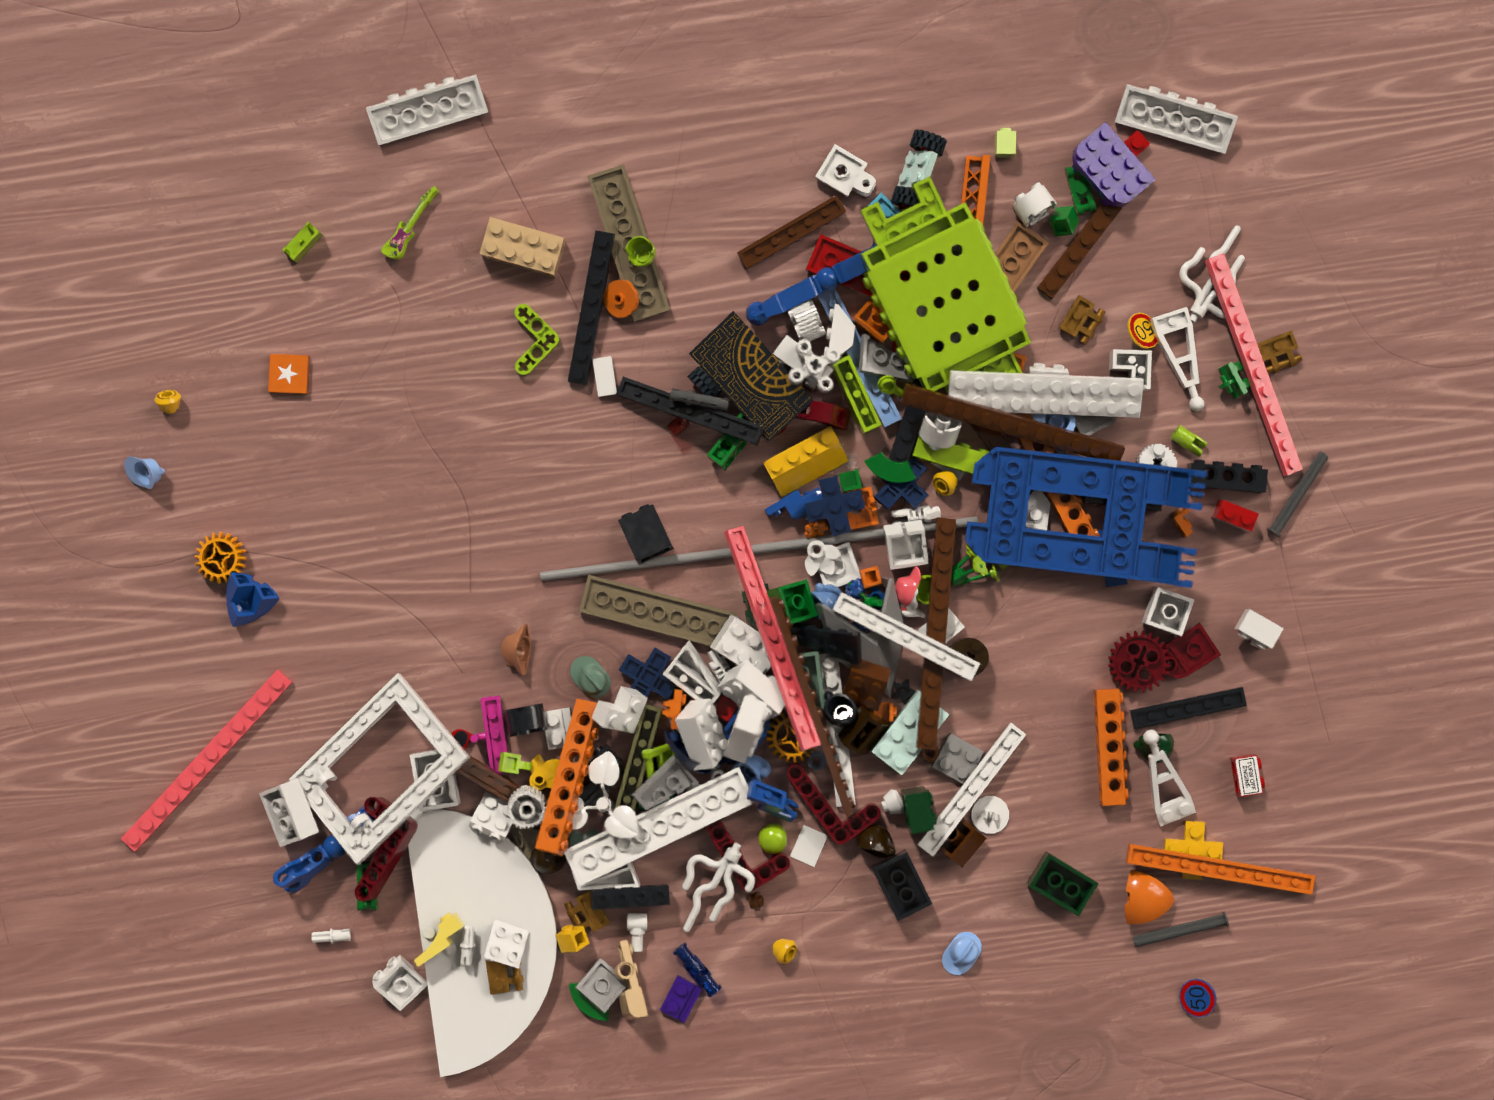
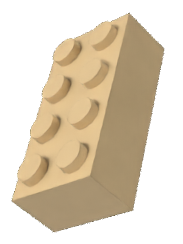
M490 217L479 254L483 258L556 278L566 241L563 237Z

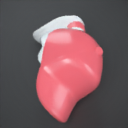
M917 566L914 567L909 576L897 579L895 590L903 616L925 618V614L917 608V586L921 579V573Z

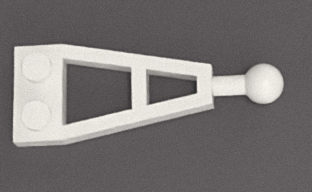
M1185 307L1151 318L1150 322L1154 335L1182 388L1188 387L1191 397L1189 402L1190 409L1195 412L1201 411L1205 406V402L1198 396L1195 387L1196 384H1199L1193 324L1190 320L1188 308ZM1185 328L1188 355L1175 358L1164 334ZM1189 361L1191 380L1187 381L1179 366L1180 363Z
M1147 730L1143 735V740L1150 746L1152 754L1148 755L1152 803L1158 824L1161 827L1194 814L1196 811L1189 792L1163 750L1159 751L1157 745L1159 740L1158 733L1154 730ZM1162 759L1169 771L1157 775L1156 761ZM1174 779L1183 796L1160 804L1158 784Z

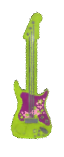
M432 187L420 198V203L406 224L403 221L398 224L395 234L381 249V252L386 257L393 260L403 258L408 242L415 236V233L411 231L426 206L439 193L436 187Z

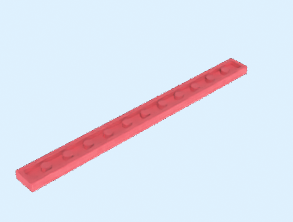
M1224 253L1205 260L1207 269L1283 476L1290 475L1303 468Z
M744 526L727 530L724 534L800 749L804 751L821 745Z
M277 669L126 832L121 840L136 852L293 682L282 671Z

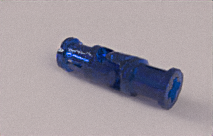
M686 942L682 943L672 952L682 961L683 967L690 973L696 983L705 989L709 998L722 988L711 977L712 973L700 961L698 956L693 955L688 949Z

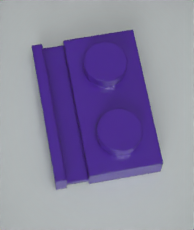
M677 975L660 1011L685 1023L702 987Z

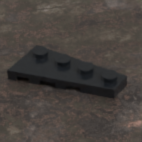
M794 623L791 628V634L796 636L799 645L857 666L862 662L860 631L850 633L846 629L835 631L831 630L830 627L820 629L815 625Z

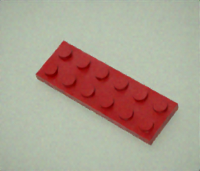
M820 234L806 271L816 275L820 269L825 267L831 268L862 251ZM903 270L900 272L899 277L902 281L907 282L910 279V273ZM864 273L839 284L871 298L873 296L870 288L867 289L863 283Z

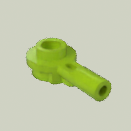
M886 375L878 380L877 386L881 392L885 394L894 393L901 398L903 390L897 387L893 376Z

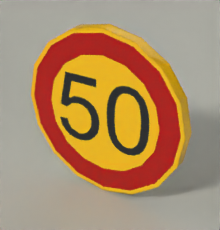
M1136 313L1129 318L1127 324L1131 339L1141 348L1150 349L1155 347L1158 341L1150 322L1151 317L1144 313Z

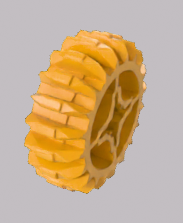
M219 532L218 536L216 533H212V539L209 536L204 537L207 543L199 542L202 549H195V551L200 552V555L194 556L195 559L200 561L196 562L195 566L202 567L198 572H205L204 579L210 577V582H215L217 579L218 584H222L224 579L227 583L230 573H242L239 567H246L245 564L241 563L242 560H247V557H242V554L246 553V549L240 550L239 548L243 546V543L239 542L236 544L238 538L233 537L231 539L230 533H227L226 536H224V532ZM219 542L227 543L233 551L225 552ZM214 545L212 556L207 558L209 549ZM218 554L228 555L222 559L223 562L214 560L217 559ZM235 557L233 566L230 570H227L229 568V560ZM215 563L221 569L222 574L214 572L208 564Z
M781 713L782 720L775 717L774 719L777 724L770 723L774 730H767L768 734H772V737H768L767 741H773L768 747L769 749L776 748L772 752L773 755H776L778 752L781 753L778 757L779 760L786 756V762L788 763L790 757H793V762L796 763V757L799 756L800 760L804 761L802 754L805 753L807 757L811 755L807 750L801 751L797 740V746H795L791 739H787V736H789L788 728H790L793 734L795 732L789 723L790 718H785V714ZM784 724L786 735L776 740L777 731ZM789 743L793 745L796 752L784 751L780 745Z

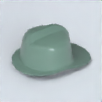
M581 656L571 664V677L587 696L600 698L606 695L611 686L610 677L595 659L589 656Z

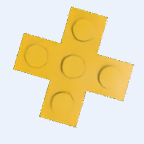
M1185 820L1184 838H1164V849L1222 859L1223 842L1204 841L1205 822ZM1181 872L1182 879L1202 880V876Z

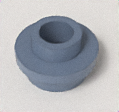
M819 751L810 753L811 756L807 758L808 766L816 771L823 769L826 765L825 755ZM815 757L820 758L819 764L813 763Z

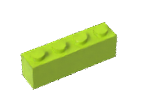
M850 355L841 358L835 364H831L830 367L833 369V374L861 435L879 428L882 424Z
M918 434L911 457L973 475L974 463L990 451L978 448V451L970 449L971 446L965 443L933 450Z

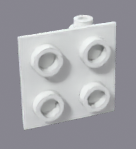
M494 920L484 953L485 960L490 962L496 961L519 969L529 931Z

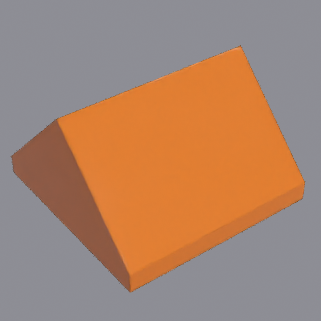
M869 299L854 316L852 322L877 343L883 344L889 337V328L880 319L879 314L881 311L879 307H875L872 300Z

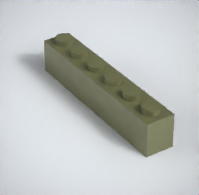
M648 703L644 706L635 732L615 808L618 806H628L636 812L638 802L632 794L643 785L647 772L645 759L642 758V751L652 749L654 746L662 711L664 710L663 707Z

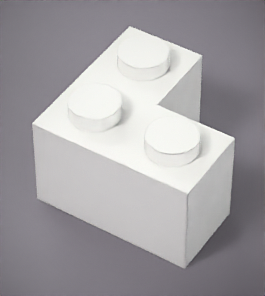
M1113 349L1109 352V371H1127L1128 378H1143V391H1148L1151 389L1152 351Z
M1245 609L1234 629L1239 632L1238 635L1240 637L1251 640L1250 644L1252 646L1265 650L1266 648H1273L1284 628L1250 609Z
M621 686L614 704L598 701L592 719L604 728L634 733L648 698L636 689Z

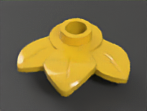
M538 754L531 761L533 764L529 784L532 788L535 787L538 790L552 789L559 760L551 759L545 762ZM537 777L542 778L543 782L538 784L536 783L535 779Z

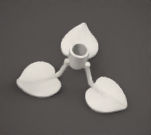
M605 752L594 759L588 769L590 780L595 784H601L604 797L599 798L595 806L585 807L583 800L580 797L578 798V811L573 816L572 830L580 829L586 824L588 814L585 810L595 809L610 815L605 821V827L611 835L618 838L637 837L639 831L635 812L628 806H618L615 808V802L608 798L609 794H607L604 784L608 786L615 785L619 779V765L611 752ZM564 811L559 812L558 819L564 816Z

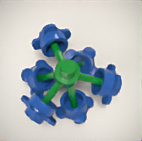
M859 578L851 580L846 585V595L856 600L862 598L861 603L873 609L879 610L882 608L885 593L881 592L879 587L872 588V593L866 596L862 581ZM855 621L851 623L864 633L866 630L870 631L869 628Z

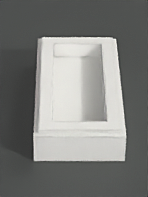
M612 356L592 359L598 397L617 395Z

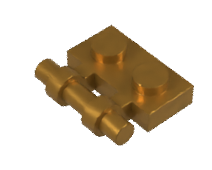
M1078 295L1058 329L1073 338L1080 332L1083 334L1080 342L1086 345L1089 339H1092L1095 335L1094 331L1098 324L1101 325L1104 320L1103 316L1106 311L1099 308L1095 314L1092 312L1095 304ZM1088 317L1092 321L1088 328H1085L1083 324Z
M1292 330L1257 343L1263 362L1266 360L1270 362V365L1266 367L1268 374L1272 372L1274 374L1278 373L1280 369L1296 366V363L1303 361L1301 354L1294 356L1292 350L1299 348ZM1285 353L1286 359L1278 362L1276 357Z
M590 890L575 898L578 903L577 906L574 907L571 901L564 903L567 910L566 914L568 917H571L575 926H584V929L590 926L592 932H595L611 923L604 909H591ZM580 911H582L583 915L586 918V921L584 922L580 920L577 914Z
M485 960L490 995L510 992L509 984H515V991L523 990L522 982H524V978L521 975L520 966L519 969L512 967L513 976L508 977V965Z

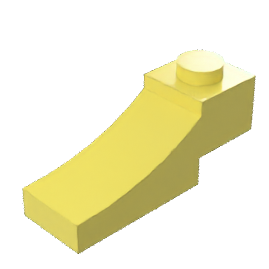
M449 912L440 918L441 922L437 925L439 931L434 941L414 960L418 967L452 944L453 941L449 936L464 926L456 912L452 915Z

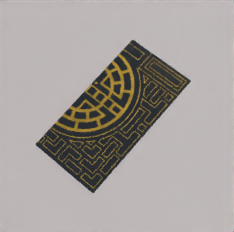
M734 311L689 353L750 422L764 426L765 429L762 436L768 442L813 401L812 397L800 384L793 385L789 382V372Z

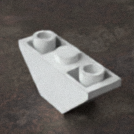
M835 304L834 309H830L829 320H832V326L827 328L826 339L830 341L829 347L824 349V355L830 348L838 349L840 354L843 355L853 346L855 325L842 308ZM830 354L831 358H836L834 354Z

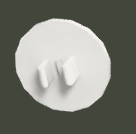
M984 796L974 803L971 810V819L979 831L986 834H994L1001 831L1007 825L1009 810L1002 799L996 796Z

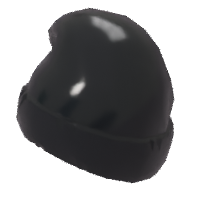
M831 691L824 693V699L826 700L824 715L829 723L836 727H845L852 724L857 717V706L852 698L841 693L833 694Z

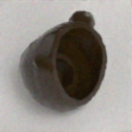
M869 826L857 838V847L875 857L887 858L888 856H893L896 852L892 846V837L883 826Z
M536 848L531 856L533 867L536 871L543 874L559 871L567 859L564 853L563 856L541 852Z

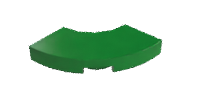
M883 452L864 460L868 468L884 480L902 483L916 479L908 461H892Z
M579 982L569 983L572 999L582 1012L594 1019L609 1021V1008L603 1014L575 989Z

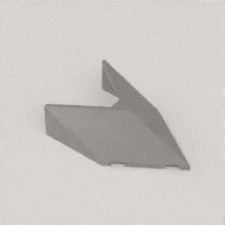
M883 577L882 581L886 591L881 613L904 624L893 578ZM815 604L823 627H830L831 630L835 631L846 629L850 633L860 631L862 660L891 669L884 692L890 698L902 645L875 631L865 634L827 605ZM835 658L851 670L852 663Z

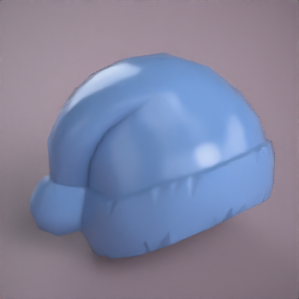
M817 583L815 591H812L811 594L814 604H825L833 609L842 591L835 585Z
M752 755L751 758L747 757L745 764L737 761L732 769L740 768L748 787L751 780L755 779L763 782V778L768 777L771 773L770 764L762 757Z

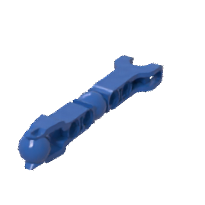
M874 240L870 248L831 268L825 267L820 269L816 275L774 294L764 302H752L746 309L747 320L755 326L764 325L770 316L783 313L823 293V291H833L838 284H842L866 272L867 270L859 254L875 247Z

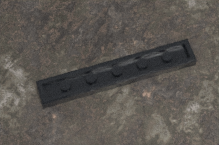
M1243 687L1129 711L1133 729L1244 707L1247 706Z

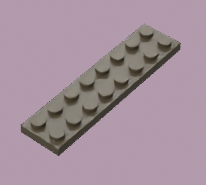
M624 164L588 175L605 232L615 234L612 254L620 279L630 281L639 294L638 308L632 313L634 322L671 311L655 260L647 267L639 268L628 260V255L625 251L629 240L635 236L647 238Z
M588 575L579 612L709 646H711L729 616L736 617L737 615L735 612L593 575Z

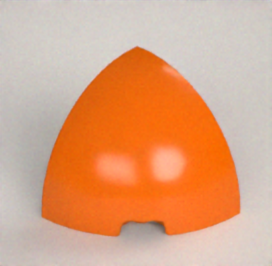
M1136 870L1130 871L1126 885L1128 900L1125 904V918L1127 924H1144L1164 915L1175 901L1171 891L1162 882L1146 873Z

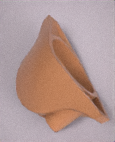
M528 624L522 625L516 633L505 637L501 644V652L507 666L516 667L520 675H525L527 672L531 652Z

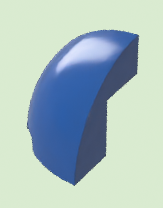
M230 573L227 582L226 601L229 618L233 627L250 623L262 617L279 600L277 593L267 583L260 584L253 580V576L248 574Z

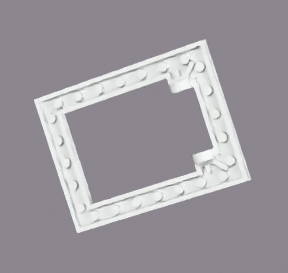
M397 673L289 780L299 779L306 800L353 861L360 865L446 782L470 756L405 678ZM398 702L441 754V757L374 822L367 814L363 813L356 816L350 823L325 791L329 787L326 782L337 779V776L330 768Z

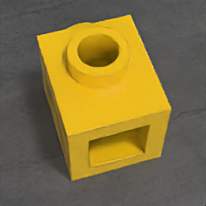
M566 925L561 928L562 931L555 935L561 953L577 952L589 944L584 926Z

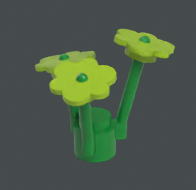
M966 544L968 549L966 553L968 555L952 567L951 583L956 587L959 584L964 585L992 576V579L996 578L997 582H999L998 570H996L995 564L992 563V567L989 568L990 572H988L985 562ZM970 558L973 559L972 569L965 571L964 568L960 569ZM973 572L980 573V575L968 578V575Z

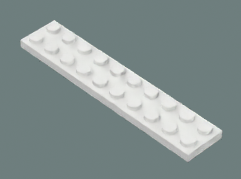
M950 371L948 395L1011 413L1140 418L1144 380L1143 378Z
M738 767L637 815L639 831L637 837L618 838L606 830L568 848L564 854L579 886H582L755 802L747 799L749 787Z

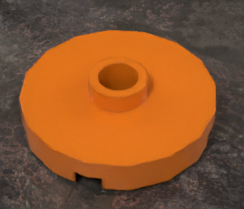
M614 280L605 290V306L612 316L617 318L629 317L638 308V291L628 280Z

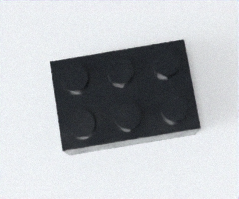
M906 849L871 866L898 921L932 905V901Z

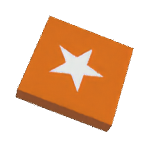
M270 354L268 392L308 394L309 356Z

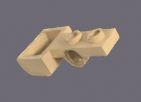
M627 940L616 943L621 963L615 967L614 975L618 980H625L628 990L621 992L618 996L622 1015L628 1020H634L647 1016L648 1012L641 986L639 987L636 977L638 968L636 963H633L631 957L633 955L632 945L628 944ZM621 966L627 967V976H623L620 973Z

